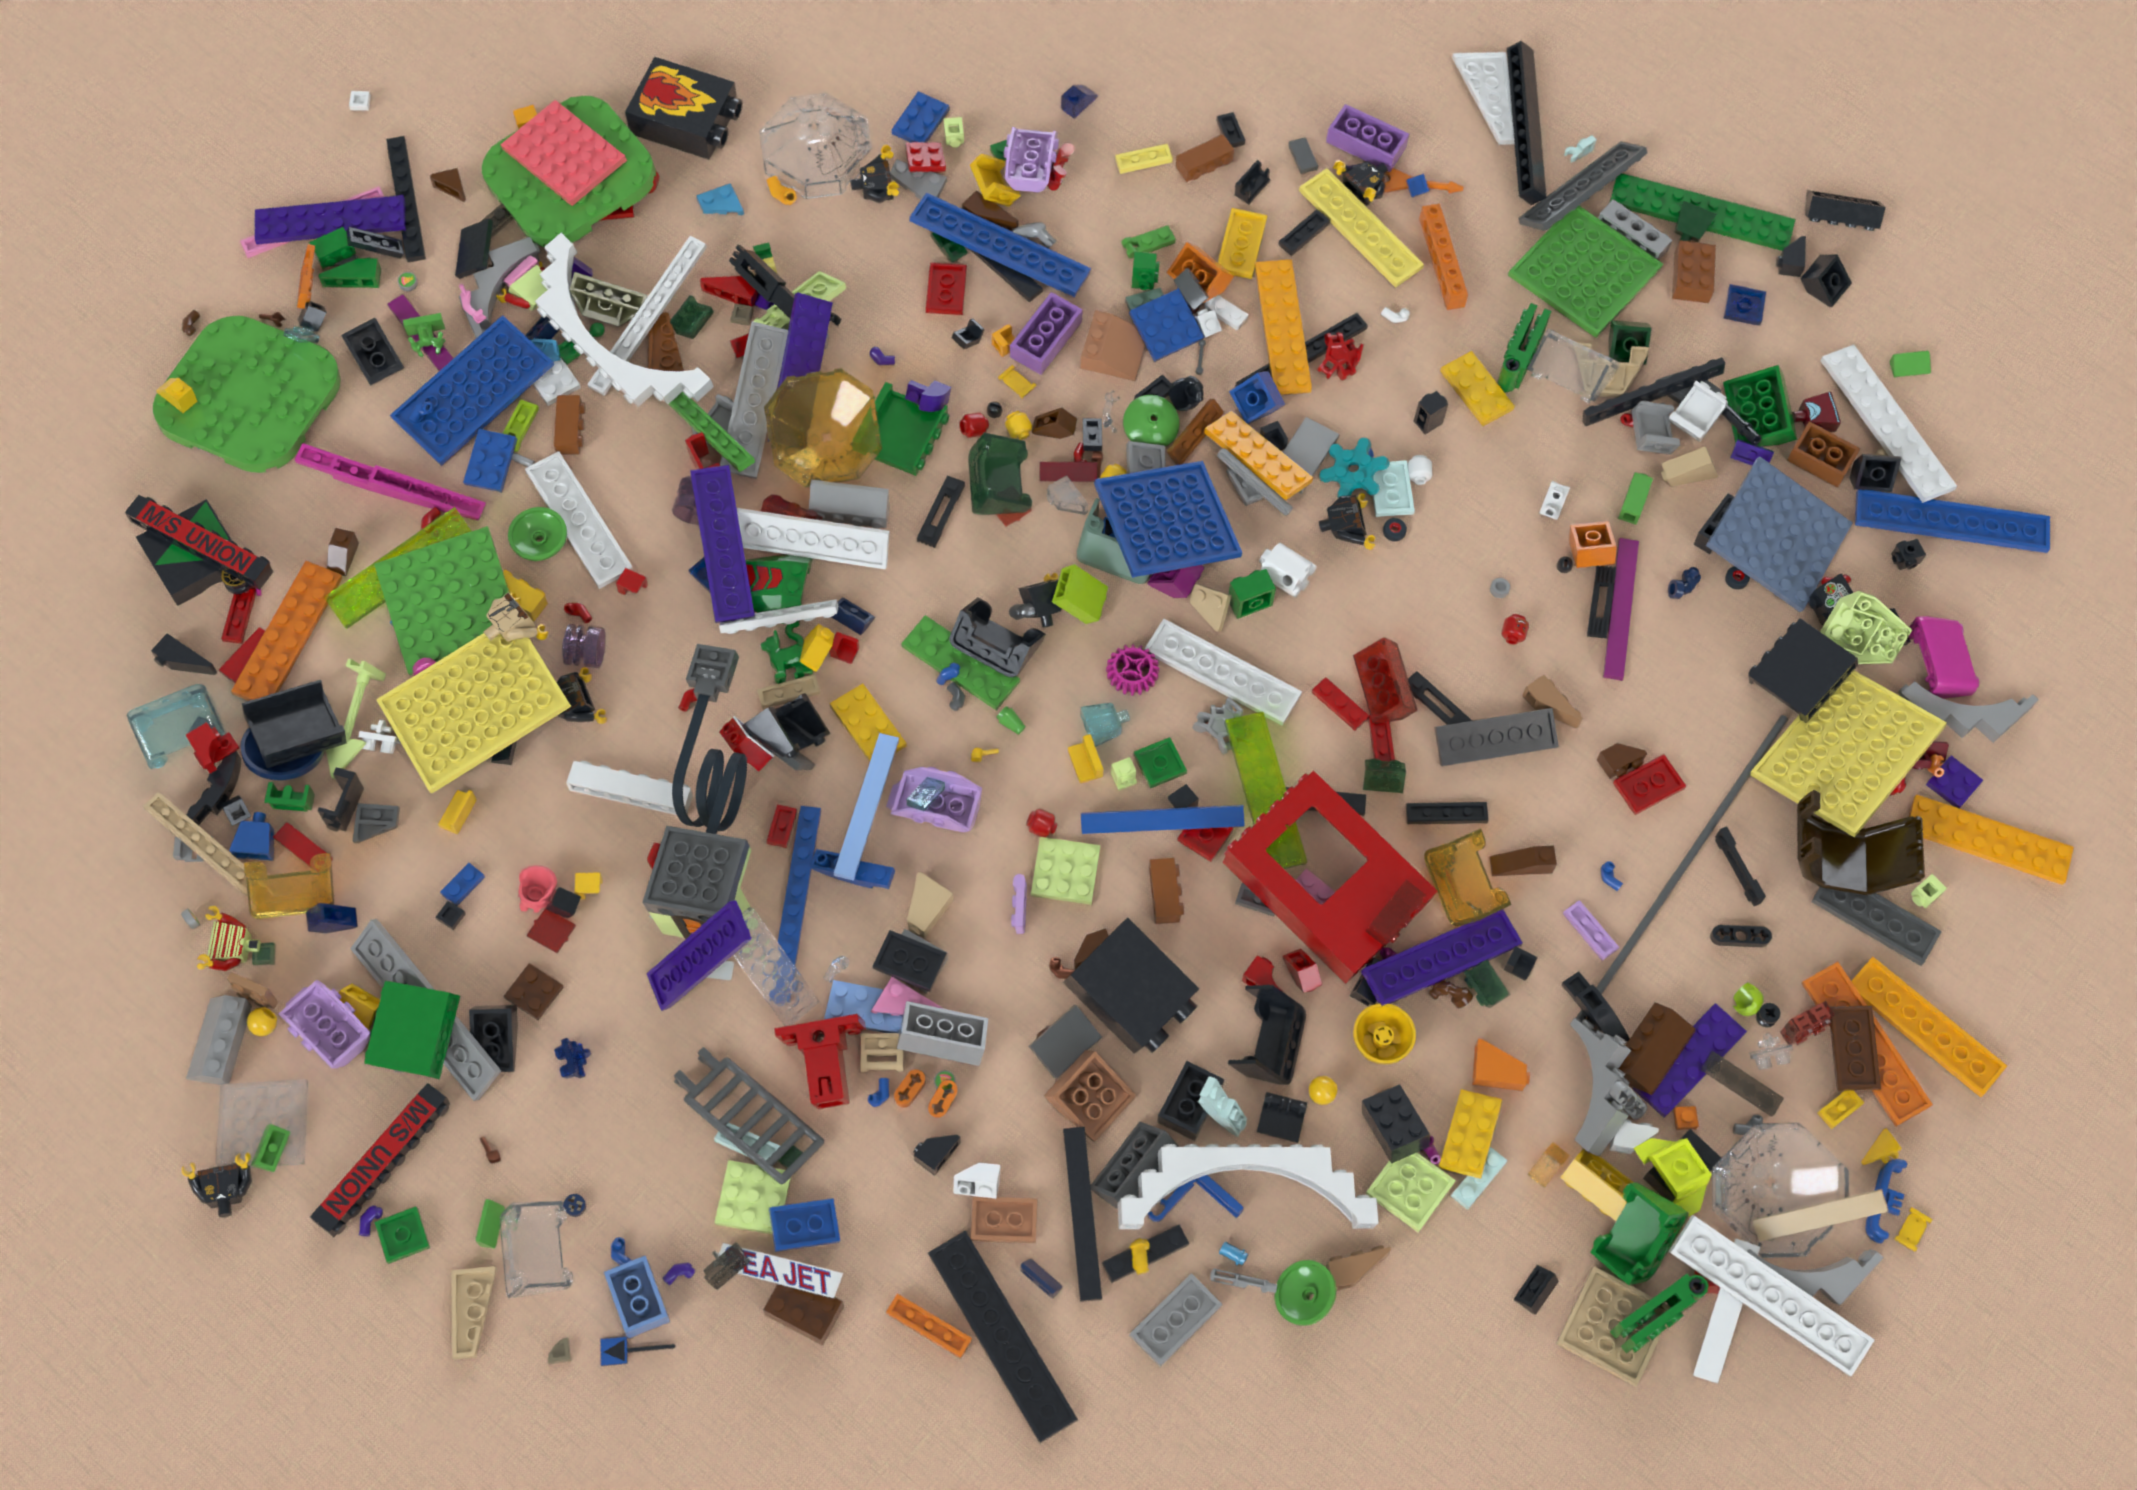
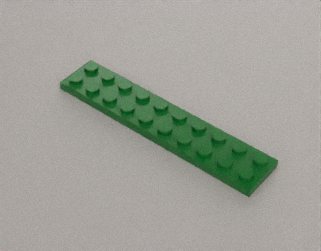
M1623 173L1616 177L1610 202L1615 200L1630 211L1677 223L1683 201H1686L1716 214L1706 231L1783 251L1785 247L1790 245L1796 220Z

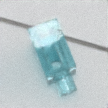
M1113 703L1083 706L1080 710V716L1087 735L1091 734L1095 747L1121 735V723L1130 721L1127 709L1116 712Z

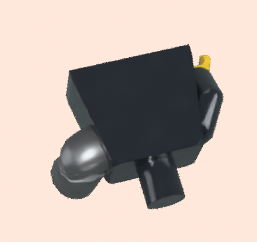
M1047 573L1043 578L1044 582L1018 588L1024 604L1013 605L1009 609V615L1016 620L1025 617H1040L1042 627L1053 626L1051 614L1061 612L1062 608L1052 602L1058 583V574L1053 573L1050 577L1049 573Z

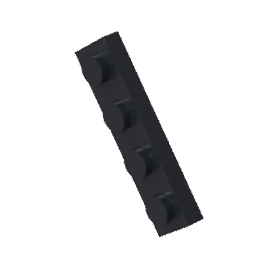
M1180 1224L1148 1239L1150 1244L1149 1249L1146 1250L1148 1265L1189 1246V1241ZM1131 1248L1102 1262L1111 1283L1136 1272L1132 1268L1133 1255Z

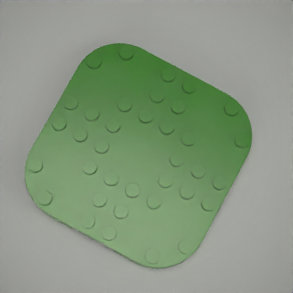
M570 97L560 104L624 154L627 161L573 206L568 204L502 149L500 144L515 132L493 145L484 157L482 174L489 190L515 219L524 234L539 246L545 247L560 233L571 243L579 240L593 231L591 225L620 207L623 211L644 198L654 185L653 179L656 176V168L650 153L605 101L597 97Z
M224 317L208 324L202 330L166 380L180 378L193 389L198 402L182 413L157 393L153 402V414L161 432L170 440L192 449L194 446L224 458L225 463L239 469L262 473L266 472V469L277 467L278 469L284 466L296 455L302 443L306 440V432L322 409L326 410L338 393L341 376L335 358L325 348L249 317Z

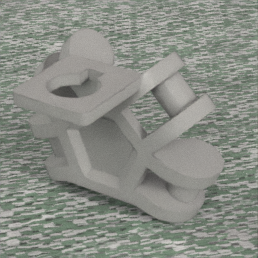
M1229 697L1222 707L1210 705V714L1199 712L1197 715L1198 720L1192 727L1200 733L1207 731L1216 738L1223 755L1230 749H1238L1236 738L1246 737V731L1244 730L1246 724L1242 718L1243 709ZM1228 736L1229 742L1225 743L1223 737Z

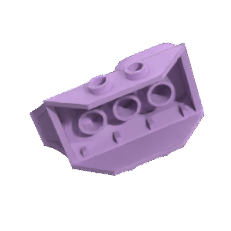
M1012 127L1011 134L1007 135L1008 147L1005 146L1004 158H1007L1005 179L1012 189L1041 192L1046 188L1050 178L1052 162H1056L1057 151L1055 150H1058L1059 147L1058 132L1023 130Z
M918 767L904 771L902 779L892 786L886 807L892 811V815L910 818L918 823L928 822L936 827L968 832L972 830L976 821L982 788L954 771L944 772L939 771L935 767Z
M316 980L309 987H304L286 1003V1007L278 1015L290 1026L287 1029L295 1038L300 1036L303 1039L301 1044L309 1052L313 1049L331 1068L343 1067L365 1049L370 1040L371 1033L353 1014L355 1009L348 1002L343 1004L339 1000L342 997L334 988L329 990L323 983Z

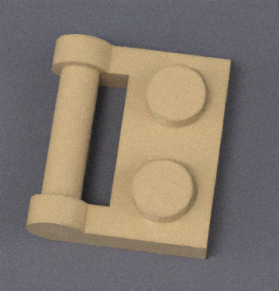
M899 1033L861 1034V1072H868V1070H897V1072H903V1050L897 1049ZM868 1056H897V1061L868 1062Z

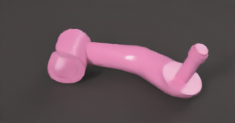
M460 284L459 288L462 291L460 297L463 309L473 317L477 324L481 323L486 319V316L483 315V310L479 309L476 311L471 307V291L465 290L464 285Z

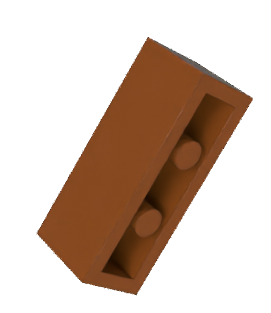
M1224 134L1177 155L1175 167L1186 182L1196 180L1201 175L1213 172L1216 168L1228 165L1233 161L1234 148Z
M557 395L554 447L555 451H559L561 455L580 454V447H583L584 444L581 430H584L585 427L584 419H582V414H585V402L581 401L580 395Z
M1174 858L1150 859L1149 872L1155 924L1180 922L1181 915H1184V905L1179 902V896H1182L1181 883L1177 884V877L1180 876L1179 864L1175 865Z

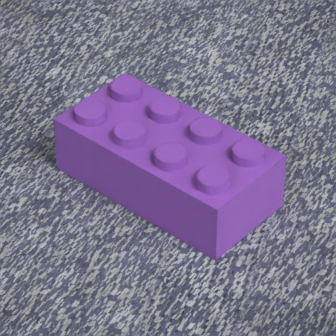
M1345 104L1328 128L1326 143L1365 161H1369L1375 166L1384 163L1388 172H1391L1407 147L1409 133Z
M1051 292L1010 344V358L1042 375L1082 323L1083 309Z

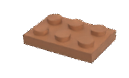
M973 1196L971 1241L1036 1243L1037 1199L996 1197L995 1199Z

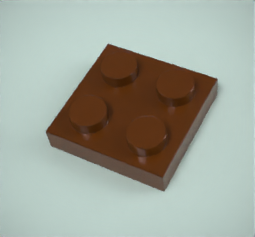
M529 963L505 993L504 998L517 1005L518 1008L536 1020H539L564 987L561 983Z

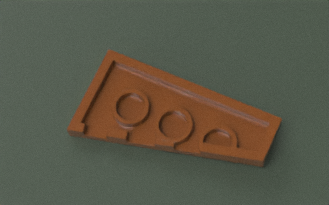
M662 312L649 331L648 369L684 371L669 312Z

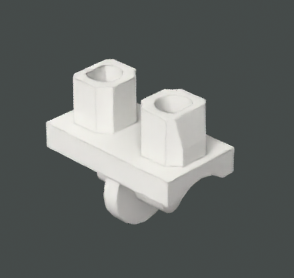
M1552 481L1539 513L1557 520L1570 487Z
M379 720L378 725H371V730L376 731V733L359 732V737L366 742V745L362 748L364 750L375 751L377 740L382 741L380 752L393 754L396 744H400L398 737L384 735L385 732H392V727H387L385 720Z

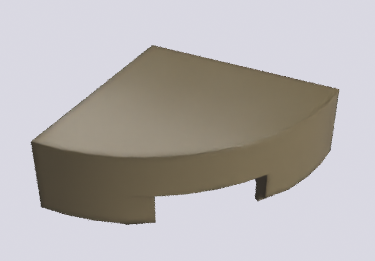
M564 1338L557 1342L549 1353L548 1364L571 1361L569 1338Z

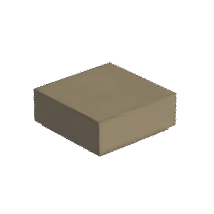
M735 303L730 318L731 323L749 326L754 311L753 307Z

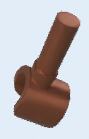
M275 312L273 315H259L260 319L273 321L277 327H281V321L286 320L280 312Z
M1093 451L1091 461L1097 462V478H1100L1103 453L1101 451Z
M481 1137L480 1141L485 1148L489 1162L491 1164L500 1162L501 1158L498 1149L491 1151L485 1137Z

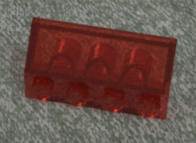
M1383 637L1353 655L1372 723L1378 724L1403 720L1418 711L1396 642Z

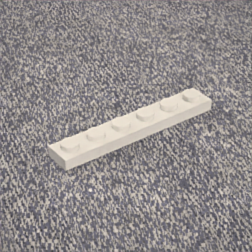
M837 599L759 612L754 613L755 617L721 622L719 628L721 633L734 634L739 630L746 629L747 631H752L762 626L770 628L780 623L792 624L797 620L811 621L815 617L821 616L829 618L837 614L839 606Z

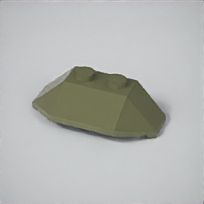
M574 272L569 289L582 316L617 327L632 320L648 296Z

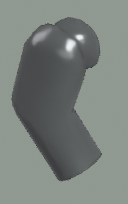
M952 682L947 687L953 695V701L950 702L949 706L952 710L957 711L964 705L965 694L955 682Z
M1755 1114L1746 1125L1735 1123L1733 1133L1747 1136L1755 1135L1759 1131L1757 1127L1760 1126L1762 1128L1763 1117Z

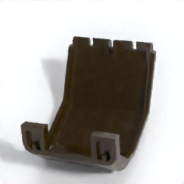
M1813 790L1799 801L1797 805V858L1802 876L1821 888L1868 896L1917 883L1925 877L1922 817L1910 816L1866 829L1862 828L1853 837L1833 824L1823 822L1812 815L1820 809L1819 792Z

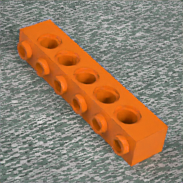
M1440 203L1422 206L1419 220L1446 309L1464 308L1468 293Z

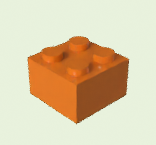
M1609 521L1570 525L1569 545L1576 568L1615 564L1617 546Z

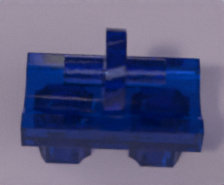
M568 1038L562 1039V1045L554 1049L558 1060L566 1059L567 1064L559 1069L561 1076L566 1079L571 1077L581 1079L585 1077L583 1065L587 1064L586 1058L591 1055L590 1049H583L582 1044H577L576 1041H569Z

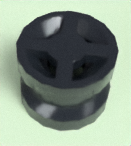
M1765 1003L1756 1013V1021L1762 1027H1772L1780 1018V1009L1773 1003Z

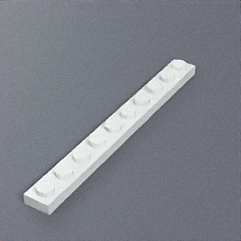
M689 236L610 351L611 353L625 361L630 360L707 248L704 242ZM597 370L587 385L592 390L605 396L612 386V381L609 378L605 379Z

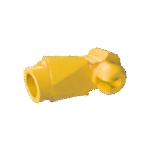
M1142 1238L1135 1239L1129 1246L1133 1255L1132 1268L1136 1271L1137 1275L1149 1272L1146 1250L1149 1249L1150 1244L1148 1240Z

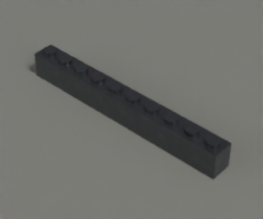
M1519 41L1507 48L1519 197L1530 205H1534L1547 198L1534 50L1523 41Z

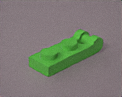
M1169 225L1132 238H1124L1121 244L1127 249L1128 257L1132 259L1134 258V252L1150 253L1175 244L1176 239Z

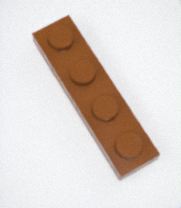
M1215 399L1207 401L1166 451L1176 465H1181L1185 462L1206 436L1204 433L1205 428L1225 413Z

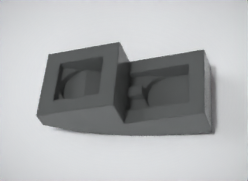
M1186 268L1174 279L1182 295L1194 310L1209 298L1208 294L1198 284L1200 281L1189 268Z

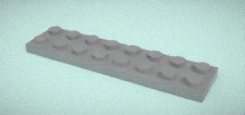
M751 322L727 433L754 457L755 463L738 472L722 456L720 466L729 465L730 473L757 479L788 334L786 329Z

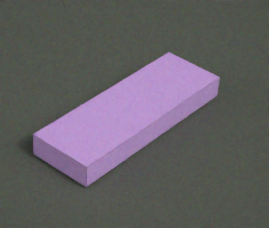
M1580 900L1563 912V915L1602 961L1619 949V946Z

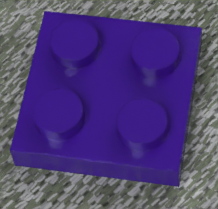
M1951 755L1941 766L1944 770L1943 776L1936 777L1933 775L1926 786L1952 806L1960 809L1983 782V779Z

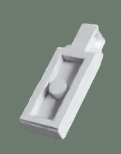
M1219 295L1204 303V307L1208 311L1215 310L1217 318L1235 330H1238L1249 316V314Z

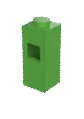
M1634 473L1618 519L1637 524L1653 478L1643 473Z

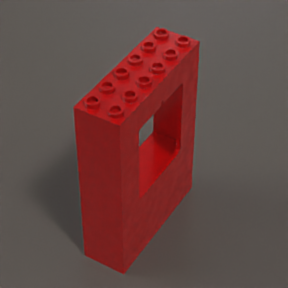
M1313 770L1309 775L1305 773L1297 781L1298 784L1295 787L1291 786L1283 794L1284 797L1280 801L1277 799L1270 806V810L1266 814L1262 813L1256 819V823L1252 828L1250 826L1242 832V836L1238 841L1235 839L1229 844L1224 853L1225 858L1222 863L1347 984L1431 901L1438 891ZM1310 807H1314L1367 859V862L1323 904H1319L1266 852V849L1288 829L1285 825L1290 827Z

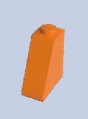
M1483 1039L1477 1040L1474 1049L1472 1085L1523 1091L1525 1086L1529 1085L1530 1072H1527V1064Z

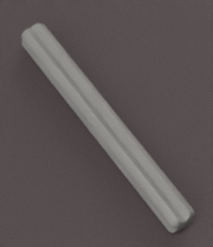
M1223 448L1218 452L1217 457L1282 514L1288 515L1293 508L1228 450Z

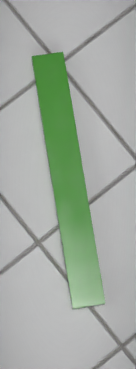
M683 391L668 404L698 433L703 432L705 440L738 472L755 463L754 457L691 398L689 399Z

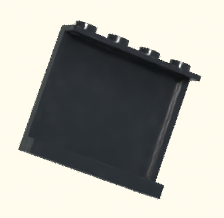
M1800 618L1796 623L1793 622L1788 627L1787 633L1783 637L1780 636L1776 640L1771 651L1764 653L1761 658L1762 661L1749 670L1748 677L1751 685L1753 682L1758 684L1797 712L1800 720L1807 723L1858 667V658Z
M321 680L242 703L245 720L267 768L347 744L345 730L338 723L323 691Z

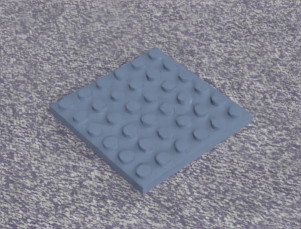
M1758 457L1706 546L1801 612L1805 609L1810 595L1818 586L1853 522L1763 458Z

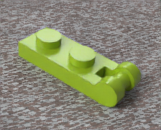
M521 399L502 433L517 438L514 452L519 451L521 442L539 410L538 405Z

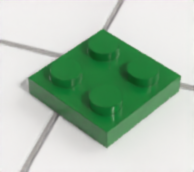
M1170 737L1134 751L1133 755L1150 789L1187 774V769Z
M417 1206L374 1222L388 1264L430 1248Z

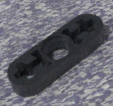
M1717 925L1712 930L1710 939L1718 946L1765 947L1771 941L1772 933L1768 928L1761 926ZM1719 931L1722 935H1729L1730 931L1732 932L1731 936H1724L1723 939L1716 935ZM1741 931L1745 933L1746 940H1738L1736 932ZM1762 933V936L1766 938L1764 941H1761V938L1756 936Z

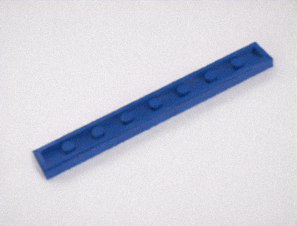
M1244 805L1081 813L1082 834L1245 826Z

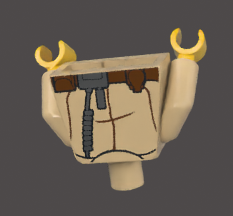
M508 592L502 598L493 601L486 615L492 625L483 632L490 641L499 634L506 641L529 637L545 640L548 636V631H545L543 624L538 625L536 629L534 622L520 606L521 598H516L514 592Z

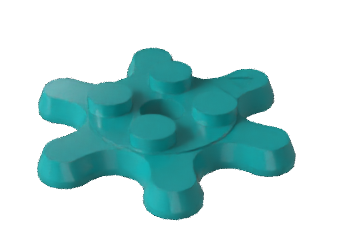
M1365 437L1360 438L1357 446L1352 450H1344L1339 444H1333L1329 449V454L1335 459V464L1331 468L1321 470L1319 479L1324 483L1330 481L1338 482L1340 485L1337 493L1338 498L1340 496H1351L1352 492L1357 488L1364 489L1369 495H1376L1380 490V486L1374 481V474L1377 471L1387 469L1390 462L1384 456L1370 457L1368 452L1371 448V441ZM1355 464L1359 466L1356 472L1349 471L1351 466Z

